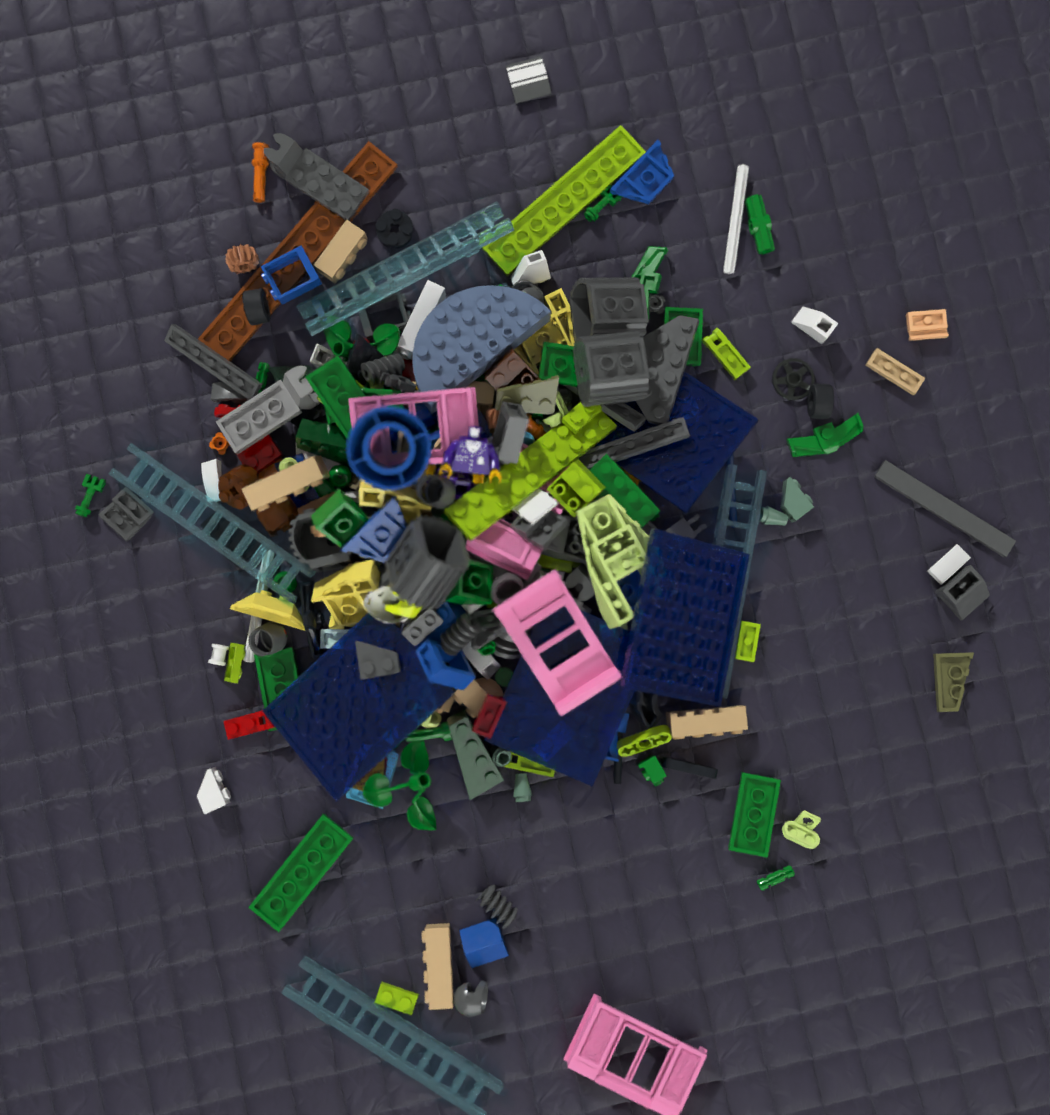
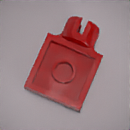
M268 434L237 456L242 464L254 468L258 472L256 475H258L284 455L271 435Z

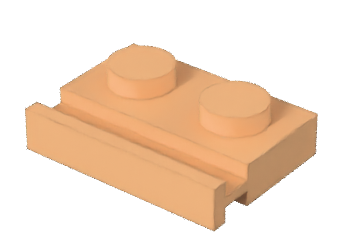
M946 309L916 311L906 314L909 341L947 338L949 336L947 333Z

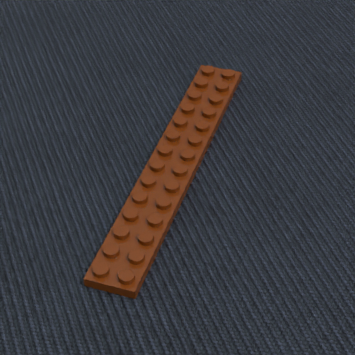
M369 141L342 171L369 189L368 195L350 222L398 168V165ZM316 201L262 265L302 245L313 266L346 220ZM299 259L271 275L281 294H284L293 289L306 275L307 271ZM261 266L198 338L199 341L230 362L263 325L249 324L243 306V292L262 288L268 300L270 315L281 304L279 300L275 301L271 295L270 290H272L270 283L266 285L261 274L264 272Z

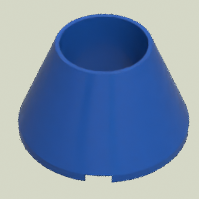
M379 407L365 413L352 427L347 441V455L354 472L365 483L383 490L401 489L415 482L425 471L431 454L430 438L423 423L409 411L398 407ZM395 428L407 437L410 453L402 463L389 466L380 463L373 456L371 440L378 430Z

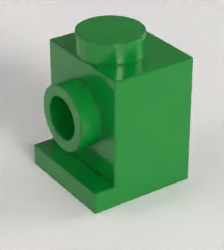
M654 754L637 763L640 769L644 768L641 772L646 781L650 780L654 787L663 783V778L667 777Z

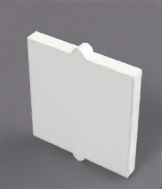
M537 489L512 510L521 519L523 518L533 525L558 505V502L550 497L548 492Z

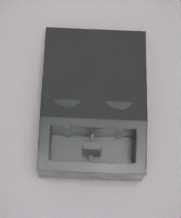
M561 514V516L567 518L568 524L541 554L555 559L587 564L578 520Z

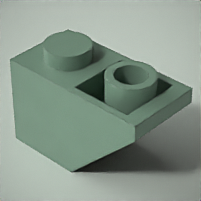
M789 477L783 481L780 508L793 523L814 508L810 496L800 490L801 486L798 481Z

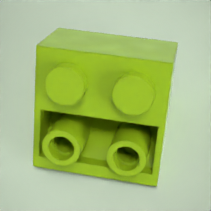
M578 459L547 490L575 517L577 511L586 507L606 487Z

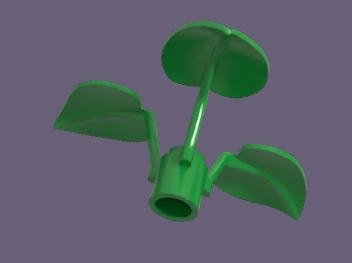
M344 320L323 322L325 337L333 354L343 357L342 360L348 362V353L354 346V344L347 342L352 334L349 323ZM393 324L378 326L373 332L375 343L370 344L373 347L377 346V350L382 355L388 356L393 354L399 344V328ZM368 382L365 384L364 387L369 388Z
M425 740L412 741L403 748L400 755L401 765L405 769H410V773L413 774L409 781L389 787L388 778L383 774L376 773L366 780L362 789L363 796L369 804L375 807H384L392 801L390 791L409 786L413 791H418L412 800L413 805L407 810V818L410 825L418 830L434 831L436 830V819L433 807L427 798L419 797L431 783L430 776L425 773L429 766Z

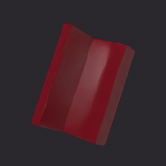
M487 693L471 729L472 732L491 739L507 703L502 696L495 697Z

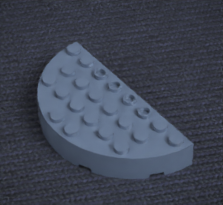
M477 286L449 296L428 314L414 342L413 370L418 391L427 392L466 388L489 370L511 347L513 349L517 348L550 322L551 310L533 296L504 286ZM437 401L424 402L431 414L437 411Z

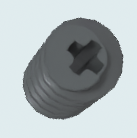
M399 353L361 364L362 375L370 386H374L375 382L377 384L382 383L380 377L383 372L402 376V371L405 369L404 359Z
M463 613L461 618H458L456 623L451 625V628H447L445 633L440 635L442 640L441 647L444 652L455 656L458 651L462 650L468 642L482 631L481 624L472 616Z
M491 885L478 896L476 901L482 900L480 907L487 905L486 913L491 910L493 911L491 918L499 917L496 922L497 924L504 922L502 927L504 930L516 918L518 908L514 907L511 909L512 902L505 903L507 897H500L501 891L494 892L496 886Z

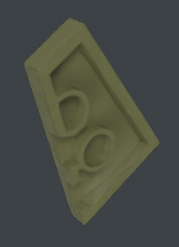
M553 376L542 381L541 379L535 380L533 383L524 385L517 384L497 389L495 409L500 411L503 401L521 404L525 413L554 415L559 376Z
M974 652L933 654L937 712L959 711L965 690V680L970 671L969 665L971 659H973Z

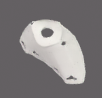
M390 586L381 587L369 592L363 601L364 607L368 613L385 624L405 622L409 617L402 616L399 619H395L394 613L385 610L386 604H397L400 601L398 596L392 594L393 591H391Z

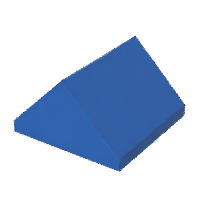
M497 917L459 930L464 954L471 968L509 956L500 926L496 923Z

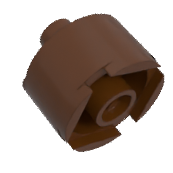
M242 464L222 475L218 482L219 499L223 503H227L239 510L247 507L249 504L242 488L260 481L256 475L258 472L251 466Z
M287 496L288 500L279 504L276 501L269 504L270 508L264 511H256L257 518L270 537L278 536L277 532L280 530L286 532L293 526L290 525L291 521L295 520L299 515L298 507L290 496Z

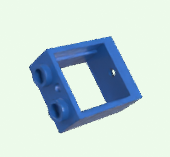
M302 245L261 266L264 272L261 274L266 285L270 283L272 290H270L271 295L275 301L279 300L282 305L322 284ZM300 259L311 280L281 294L271 274Z
M429 638L416 650V654L430 682L464 690L476 678L463 650L458 651L455 656L448 655L442 649L441 642ZM444 662L449 663L450 667L445 666Z

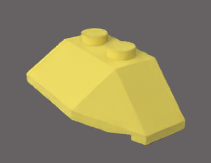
M261 590L260 593L255 592L230 607L231 610L305 631L298 609L294 603L290 602L291 598L280 595L278 599L271 597V592Z

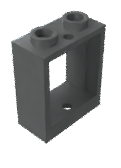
M399 288L355 301L365 336L369 341L374 340V331L372 330L366 308L396 299L398 300L404 320L403 323L396 326L400 332L404 331L411 313L405 309L404 305L408 303L405 294H401Z
M503 401L501 404L491 444L499 456V461L504 464L517 463L529 421L521 404Z

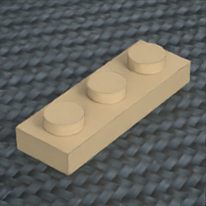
M878 348L874 350L865 364L868 368L912 395L916 394L925 380L923 376Z

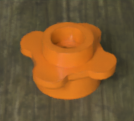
M221 432L216 433L209 443V447L216 449L220 455H224L226 449L230 446Z

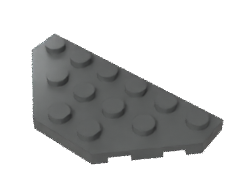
M680 315L644 336L643 340L649 371V388L645 399L636 401L648 423L661 425L669 422L699 325V319Z

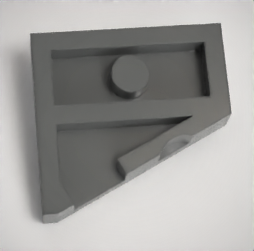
M493 609L473 612V618L481 624L482 631L471 640V648L478 650L507 631Z
M355 641L362 680L401 673L399 654L397 652Z

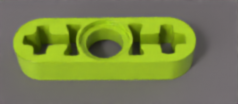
M659 725L620 739L617 742L618 754L628 757L668 743L672 739L670 728L666 725Z

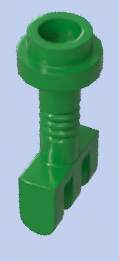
M611 185L601 192L600 195L603 198L593 208L588 207L585 210L584 216L588 221H596L599 218L598 213L608 203L614 207L622 199L621 196L617 195L614 198V194L608 193L612 187Z
M86 474L82 486L88 489L81 506L76 505L75 514L86 518L87 515H90L91 510L88 508L93 498L92 496L95 491L102 493L106 484L105 479L101 478L99 481V477L94 476L92 478V475Z

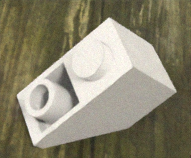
M542 250L525 255L510 277L513 285L521 280H528L536 284L551 279L547 259ZM529 285L521 286L518 289H524Z
M802 307L791 322L821 344L838 325L836 321L823 312Z
M216 767L207 770L197 794L204 814L230 803V792L227 788H224L222 773Z

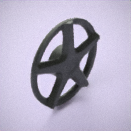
M796 358L786 359L779 363L772 376V384L776 392L787 400H800L806 397L811 385L804 382L802 376L807 370L811 373V385L815 383L814 372L809 364ZM789 362H799L804 366L798 371H793ZM784 365L787 376L776 378L779 368ZM777 384H787L788 395L784 394ZM797 386L808 390L803 395L793 397Z

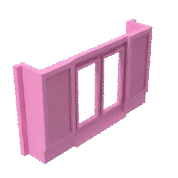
M475 387L349 398L351 427L354 426L362 415L379 407L409 403V412L416 416L415 403L437 401L441 449L431 450L428 464H440L443 461L446 449L453 441L458 440L459 436H468L469 426L479 427ZM389 428L378 430L372 437V454L382 464L389 466L398 465L410 453H392Z
M522 443L520 452L526 449L528 445ZM565 468L563 471H561L558 475H556L554 478H552L550 481H548L545 485H543V486H542L541 488H539V489H541V490H543V491L548 492L549 494H551V493L547 490V488H548L567 468ZM558 502V505L551 509V511L561 515L564 507ZM499 519L471 542L467 539L466 550L510 573L516 574L528 581L543 551L516 533L511 528V523L503 519Z
M556 570L551 571L493 609L561 716L622 678ZM563 606H566L576 623L534 648L524 631ZM580 629L590 646L549 671L539 654Z
M593 994L563 1060L567 1061L569 1069L648 1109L650 1108L662 1115H679L706 1059L707 1049L701 1046L699 1049H696L603 1003L600 996ZM627 1026L645 1036L624 1079L606 1070ZM653 1039L670 1049L651 1090L648 1091L631 1081L650 1040Z

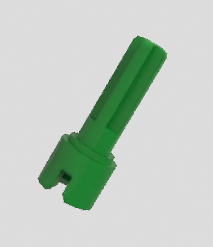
M447 721L442 722L438 727L405 732L407 742L442 738L444 741L453 740Z

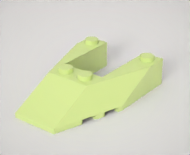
M610 494L577 511V517L589 575L599 610L609 629L621 626L635 617L616 582L638 569L655 602L666 599L681 589L651 535L648 536L640 528L641 525L637 521H633L625 513L627 511Z

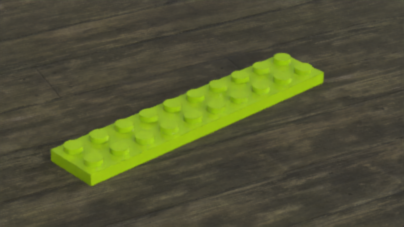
M620 125L482 247V250L506 276H509L517 268L525 255L534 253L593 202L603 190L627 172L646 151Z
M603 411L597 414L576 434L561 422V424L552 428L520 452L517 463L503 465L499 470L501 474L500 483L497 476L492 477V484L489 482V477H487L484 483H479L446 508L444 514L471 542L537 489L541 488L616 430L617 425Z

